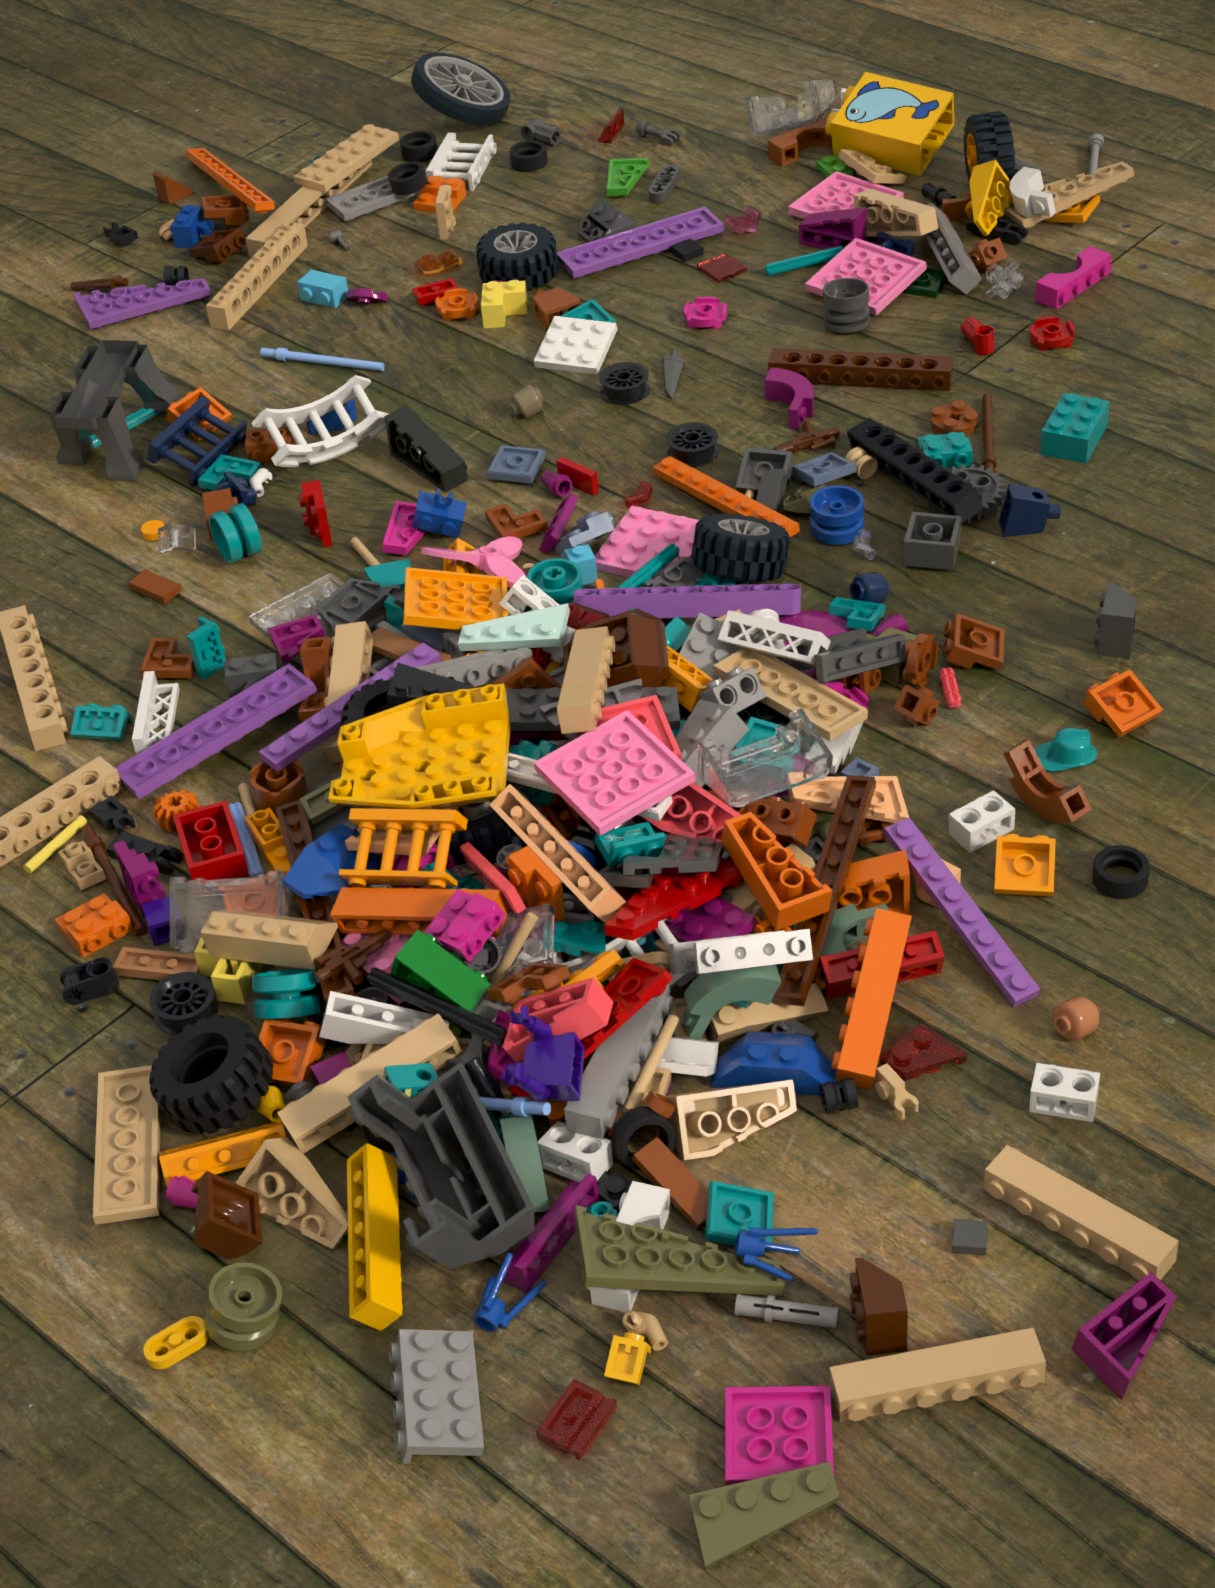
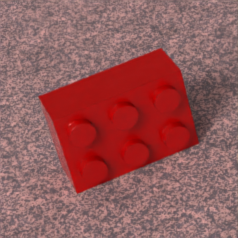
M227 800L173 815L195 893L250 877L245 855Z

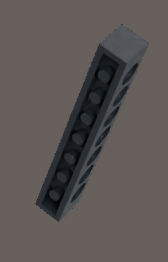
M868 418L847 431L851 449L856 447L864 449L868 455L876 459L878 469L943 514L962 516V522L983 510L981 503L982 495L977 487L971 486L962 477L956 476L949 468H944L935 459H931L920 449L913 447L907 440L904 441L895 432L886 429L881 423Z

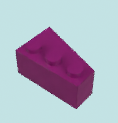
M866 207L810 213L798 225L799 244L826 250L838 246L845 248L855 238L867 241Z
M1150 1272L1078 1329L1071 1350L1122 1400L1164 1325L1177 1296Z

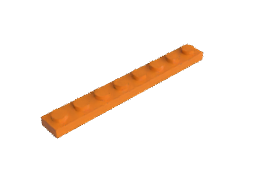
M671 456L653 466L654 475L725 513L753 516L758 519H765L768 522H774L778 526L785 528L790 538L800 532L799 523Z

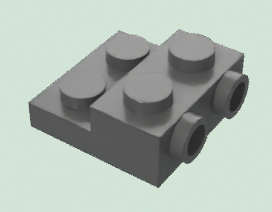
M745 447L736 483V491L745 493L746 490H753L755 494H758L762 473L776 469H785L786 480L782 497H784L786 484L790 481L794 464L792 452L783 449L770 450L761 447Z

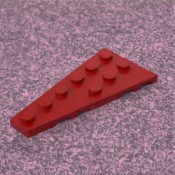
M721 858L717 871L678 873V868H663L661 874L653 876L649 889L640 888L605 924V935L634 941L657 929L659 921L663 919L674 920L679 917V911L684 908L691 911L720 896L721 889L727 886L735 888L741 885L743 877L733 860Z

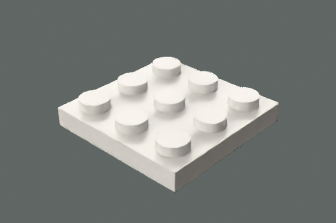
M554 316L535 356V367L598 375L617 332V324Z

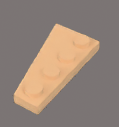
M847 776L789 777L786 785L790 800H802L808 804L810 809L835 813ZM869 776L875 777L876 788L866 818L890 823H897L908 818L909 815L897 776Z

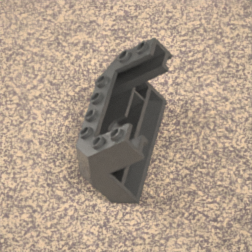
M462 1061L412 1098L378 1074L347 1096L353 1108L350 1110V1114L359 1126L365 1125L375 1137H382L393 1145L397 1154L395 1161L408 1178L406 1182L407 1188L417 1198L420 1204L417 1207L418 1212L431 1228L427 1230L409 1217L403 1221L409 1233L406 1235V1239L413 1250L425 1253L433 1263L439 1262L448 1269L500 1255L534 1231V1206Z

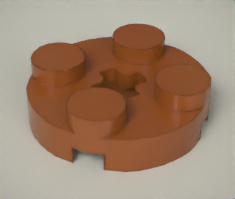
M955 400L952 404L932 409L931 428L939 435L951 432H964L965 436H968L975 431L976 425H978L977 412L973 408L966 406L965 401Z
M920 633L914 641L909 640L907 642L905 655L908 657L902 674L903 681L916 686H925L929 682L931 677H927L929 669H935L938 658V642L932 641L935 638L934 635Z

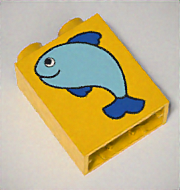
M865 72L855 87L849 86L846 89L843 105L838 112L832 111L827 118L825 132L826 135L832 136L833 154L839 155L840 150H857L875 159V164L922 176L954 126V93Z

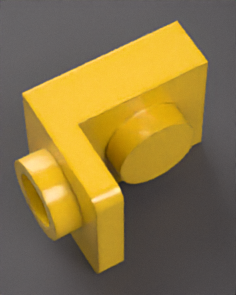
M625 1332L624 1337L614 1335L604 1377L640 1385L646 1355L651 1354L652 1349L647 1342H644L645 1337L630 1332Z

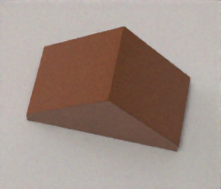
M154 170L153 178L159 200L171 205L193 193L192 189Z

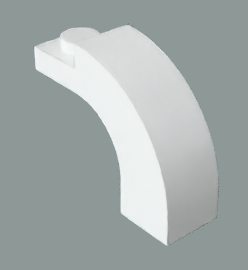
M1023 167L1013 176L1009 185L1015 211L1028 218L1034 213L1051 217L1056 213L1053 196L1051 193L1041 192L1044 189L1041 171L1028 167Z

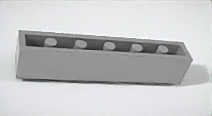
M930 202L928 206L935 207L938 229L924 235L949 282L967 295L978 285L982 278L948 216Z
M669 983L660 996L648 1001L596 1048L582 1075L580 1101H568L564 1109L568 1131L603 1139L608 1128L614 1126L617 1110L620 1104H625L631 1082L637 1080L640 1073V1065L643 1059L648 1058L654 1037H658L666 1014L669 1015L673 1009L674 997L670 994Z

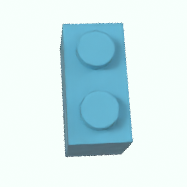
M310 270L297 281L300 300L336 308L347 297L348 286L346 277Z

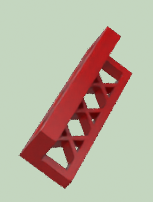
M936 930L907 937L897 983L941 973L945 955ZM860 948L820 957L819 963L826 983L824 988L826 999L856 993V989L851 988L854 971H861L863 962L857 961Z

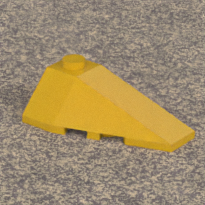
M996 160L974 166L969 181L974 223L984 236L989 235L997 224L998 217H1002L1004 209L1012 204L1009 187L1010 180Z

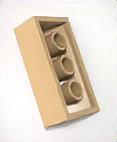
M222 910L211 912L200 934L210 957L316 970L317 966L314 959L324 955L338 928V924L336 922L263 913Z

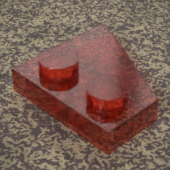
M922 1023L881 1056V1066L887 1063L903 1081L917 1078L924 1073L930 1074L940 1071L941 1065L956 1061L960 1065L967 1061L966 1051Z

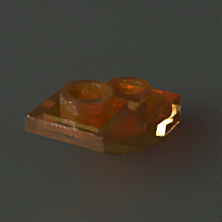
M451 248L442 252L438 257L432 253L424 255L414 265L424 275H433L451 270L463 264V261Z

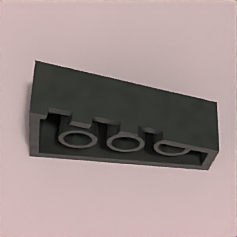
M407 405L384 416L390 454L445 493L468 481L466 462Z

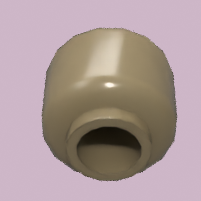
M526 385L511 395L513 403L509 405L515 416L520 414L524 419H528L543 409L542 403L545 401L536 386L533 388L530 385Z

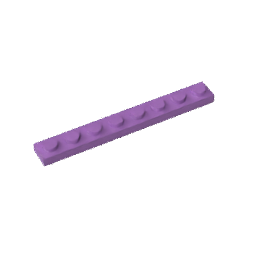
M424 642L260 750V759L275 771H280L340 730L343 707L356 690L361 691L362 686L368 683L370 685L374 684L376 680L382 678L383 681L390 680V677L394 675L397 663L416 668L441 662L440 653Z
M910 817L886 827L884 830L886 839L896 852L906 849L910 871L1013 1008L1039 996L1041 990Z

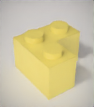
M511 280L509 282L490 281L483 283L481 311L484 328L505 327L506 316L527 314L528 300L525 281Z
M201 937L194 953L200 974L212 979L217 1001L245 1004L252 991V975L260 973L264 963L210 957Z

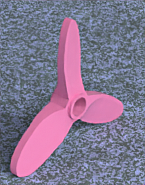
M502 537L491 541L487 546L471 551L422 547L421 554L470 562L490 576L507 577V587L509 588L522 575L526 577L525 573L512 561L522 550V541L517 537Z

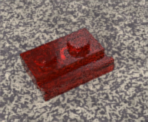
M573 1379L536 1430L537 1439L566 1454L569 1452L575 1455V1459L580 1461L617 1409V1401L614 1398L610 1400L604 1397L602 1392Z

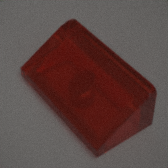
M620 107L608 122L598 142L611 143L624 127L623 107Z

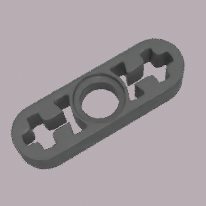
M667 165L661 168L648 189L651 202L661 203L667 200L679 180V168L677 166Z

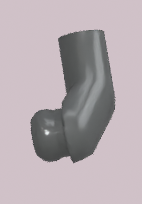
M794 1019L775 1022L771 1027V1033L809 1035L815 1042L818 1038L817 1031Z

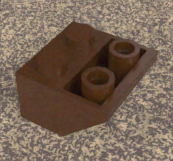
M862 1257L855 1258V1272L849 1273L852 1291L850 1293L852 1314H856L857 1318L855 1322L857 1342H864L866 1356L907 1351L908 1309L902 1281Z

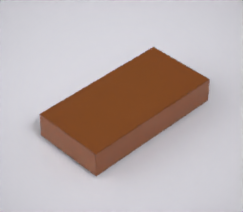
M143 570L128 582L131 590L163 604H166L182 591L180 584L148 570Z

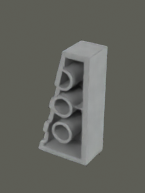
M699 700L675 738L681 751L682 762L695 773L694 783L700 787L706 783L749 730L747 725L730 706Z

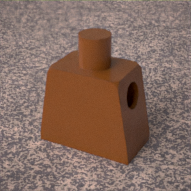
M560 287L549 291L539 290L533 297L534 313L545 331H548L554 316H561L580 306L581 299Z

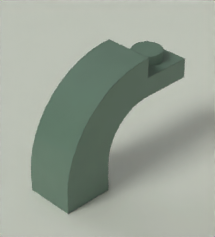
M853 903L835 911L821 957L847 951L848 947L853 943L869 938V936L864 935L867 918H874L876 908L889 911L886 903L860 911L856 909ZM821 969V978L825 982V978Z
M776 964L700 974L684 993L688 1007L683 1013L682 1022L686 1027L688 1038L701 1040L714 1014L727 1004L736 1001H753L769 1005L781 984Z
M510 1113L504 1118H499L505 1150L534 1206V1213L549 1211L547 1191L532 1115L522 1117Z

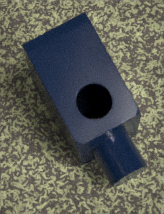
M1008 484L999 519L1003 536L1011 537L1042 533L1047 519L1060 518L1061 506L1060 504H1050L1047 493L1043 489Z

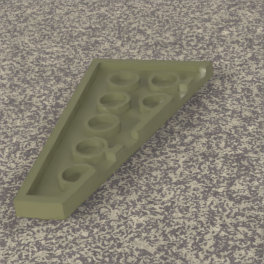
M575 1205L573 1216L584 1287L782 1296L785 1284L782 1278L758 1267L743 1264V1257L720 1251L717 1244L706 1241L705 1246L688 1242L689 1236L639 1222L631 1226L617 1222V1216L604 1213L603 1217L586 1213V1207ZM756 1257V1259L781 1270L778 1261Z

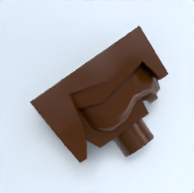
M206 1171L191 1188V1192L198 1194L193 1244L230 1260L250 1253L262 1244L258 1193Z

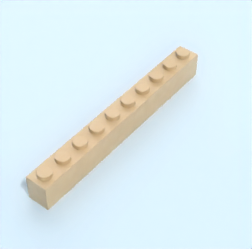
M372 160L326 192L302 186L245 238L249 257H253L285 222L294 221L295 223L304 224V227H306L328 207L325 198L344 192L372 165Z

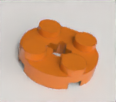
M463 288L447 290L443 292V297L439 299L438 296L436 298L437 313L442 316L444 321L463 317L473 318L479 307L477 294L473 292L472 295L468 293L467 289Z

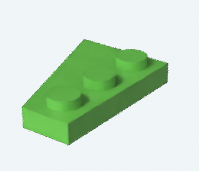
M649 158L610 159L607 196L622 197L628 195L649 167Z

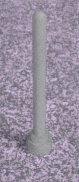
M1092 134L1088 138L1087 147L1091 151L1089 175L1096 173L1099 151L1104 147V138L1100 134Z

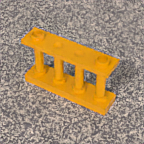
M350 809L349 820L357 825L361 831L354 869H339V875L347 880L350 886L365 888L366 884L428 886L431 889L457 887L458 881L445 872L451 834H454L455 831H466L468 819L457 810ZM376 829H384L387 831L381 868L380 870H366L372 833L376 832ZM402 830L413 831L407 871L392 870L398 833H401ZM428 830H437L440 834L433 871H419L424 836L428 833Z

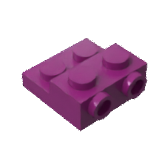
M122 840L114 843L113 846L124 883L144 918L145 914L142 904L166 897L160 881L157 882L156 878L160 877L155 862H149L144 852L137 855L134 848L129 850L125 841Z

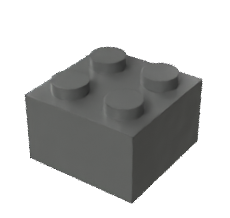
M912 512L904 539V566L954 570L961 543L962 516Z

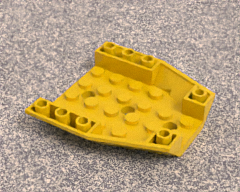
M504 683L472 689H460L441 694L434 693L341 726L337 745L344 762L341 778L331 780L329 802L341 806L366 808L442 809L493 801L506 788L511 726Z

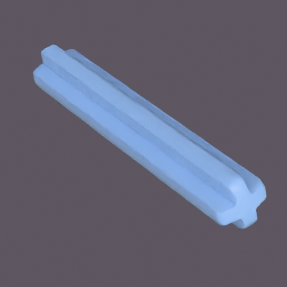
M239 802L230 803L228 806L245 855L249 878L254 879L263 876V867L253 837L245 822L244 817L246 816L242 804Z

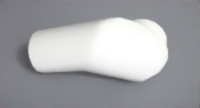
M266 468L258 469L249 480L251 488H254L257 492V497L264 495L262 483L267 484L269 483L268 479L272 480V473Z

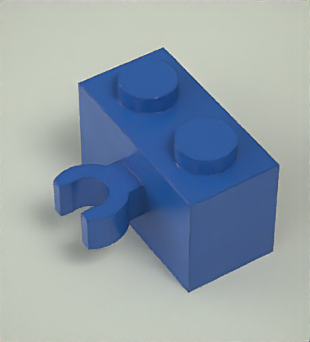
M194 205L182 206L170 226L175 248H192L198 243L202 235H210V229H214L213 221L204 219L202 206Z
M437 489L435 494L420 491L412 527L459 538L467 502L453 499V492H450L448 497L440 496L441 489Z

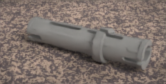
M737 1293L735 1315L764 1318L765 1322L768 1323L778 1320L837 1329L839 1307L834 1308L776 1300L775 1296L768 1295L767 1298Z

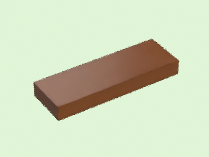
M658 1137L633 1155L632 1160L656 1186L670 1189L671 1203L696 1230L706 1223L708 1191Z

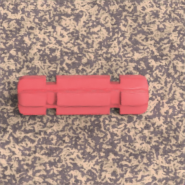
M951 667L947 669L942 668L939 677L947 707L949 709L954 707L958 709L961 706V697L958 693L959 689L954 677L955 673Z

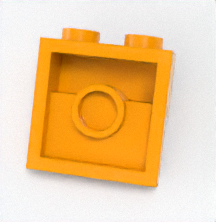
M1016 834L997 836L994 894L1053 897L1056 839H1050L1044 835H1036L1032 838L1020 837Z

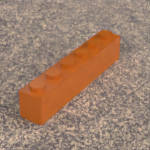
M341 887L330 916L338 924V929L341 933L376 934L382 929H386L389 934L413 935L417 929L423 933L457 889ZM460 889L470 895L478 893L496 902L507 917L510 908L500 890ZM506 917L490 937H500Z
M876 908L874 918H867L864 935L869 936L867 945L861 943L857 960L858 962H863L861 971H854L851 988L856 989L855 997L848 996L845 1015H849L850 1018L848 1025L842 1023L838 1042H842L843 1047L841 1052L835 1051L831 1069L837 1070L836 1082L851 1077L856 1087L872 1090L912 918L910 915Z

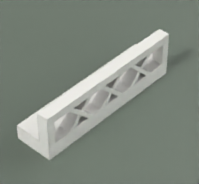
M730 610L727 612L718 640L723 643L814 665L815 655L818 654L819 649L827 651L831 642L822 632ZM731 626L743 631V633L734 638L728 637ZM755 633L766 636V638L756 644L752 642L750 635ZM780 639L788 641L790 644L777 649L773 641ZM805 645L811 647L808 656L799 654L796 647Z
M144 671L132 736L136 755L173 733L180 690L179 684H158L155 671ZM161 693H171L164 699L159 697ZM163 708H165V709L168 710L167 712H165V713L162 714L161 716H159L158 714H156L158 711H160V710L163 709ZM160 725L166 727L158 733L153 731Z
M655 1036L652 1041L651 1050L657 1040V1036ZM671 1037L657 1068L671 1069L672 1073L705 1077L716 1073L719 1042ZM594 1052L588 1055V1057H592ZM643 1059L641 1065H645L647 1059Z

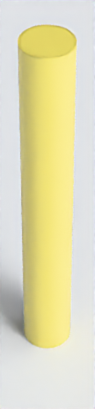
M82 815L78 816L24 864V870L29 874L36 870L87 824L85 817Z

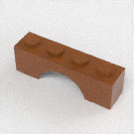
M828 117L769 139L768 158L783 167L798 161V153L807 147L825 146L831 148L832 136L826 135L825 132Z

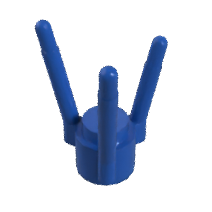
M749 1227V1231L739 1229L735 1245V1256L743 1257V1264L758 1267L784 1280L792 1281L793 1277L790 1274L758 1260L756 1257H763L764 1249L799 1254L800 1249L788 1245L766 1242L765 1237L760 1236L818 1234V1229H760L755 1227Z
M511 1253L506 1255L496 1279L494 1276L489 1277L479 1307L473 1315L474 1323L488 1332H495L499 1326L506 1329L511 1319L547 1284L546 1280H541L506 1313L504 1310L506 1308L505 1303L497 1298L496 1295L513 1258Z

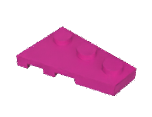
M395 502L383 540L382 552L407 555L428 532L412 527L416 504Z

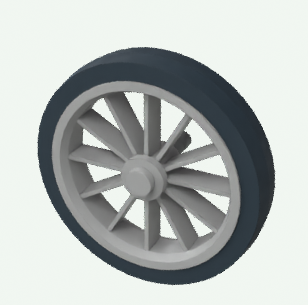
M428 53L418 59L413 69L411 83L415 92L429 106L448 117L469 124L491 125L501 121L508 110L511 98L506 85L494 73L469 59L448 53Z

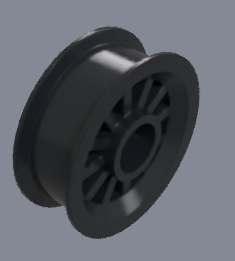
M633 362L615 363L604 368L599 375V381L603 385L600 390L601 397L605 401L617 405H629L643 400L650 391V387L646 382L649 377L648 370L644 366Z
M700 422L684 423L672 428L667 434L666 439L670 446L667 452L668 457L671 456L690 467L706 465L718 456L719 449L716 444L718 433L708 424Z
M180 972L161 980L154 987L150 995V1006L154 1012V1020L159 1029L170 1035H178L183 1031L182 1028L188 1024L194 1025L199 1019H211L212 1016L217 1015L219 1005L214 995L215 990L211 980L196 972Z

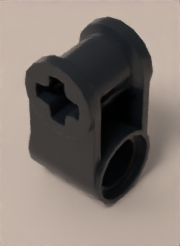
M105 957L68 966L60 973V982L64 985L63 999L69 1004H80L87 1000L108 996L119 988L120 982L110 959ZM71 974H73L74 981L70 979ZM75 989H77L79 992L78 996H76Z

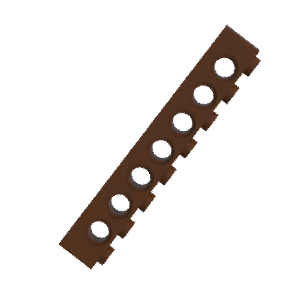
M772 348L768 361V372L770 368L790 370L804 376L811 384L950 391L953 378V356Z

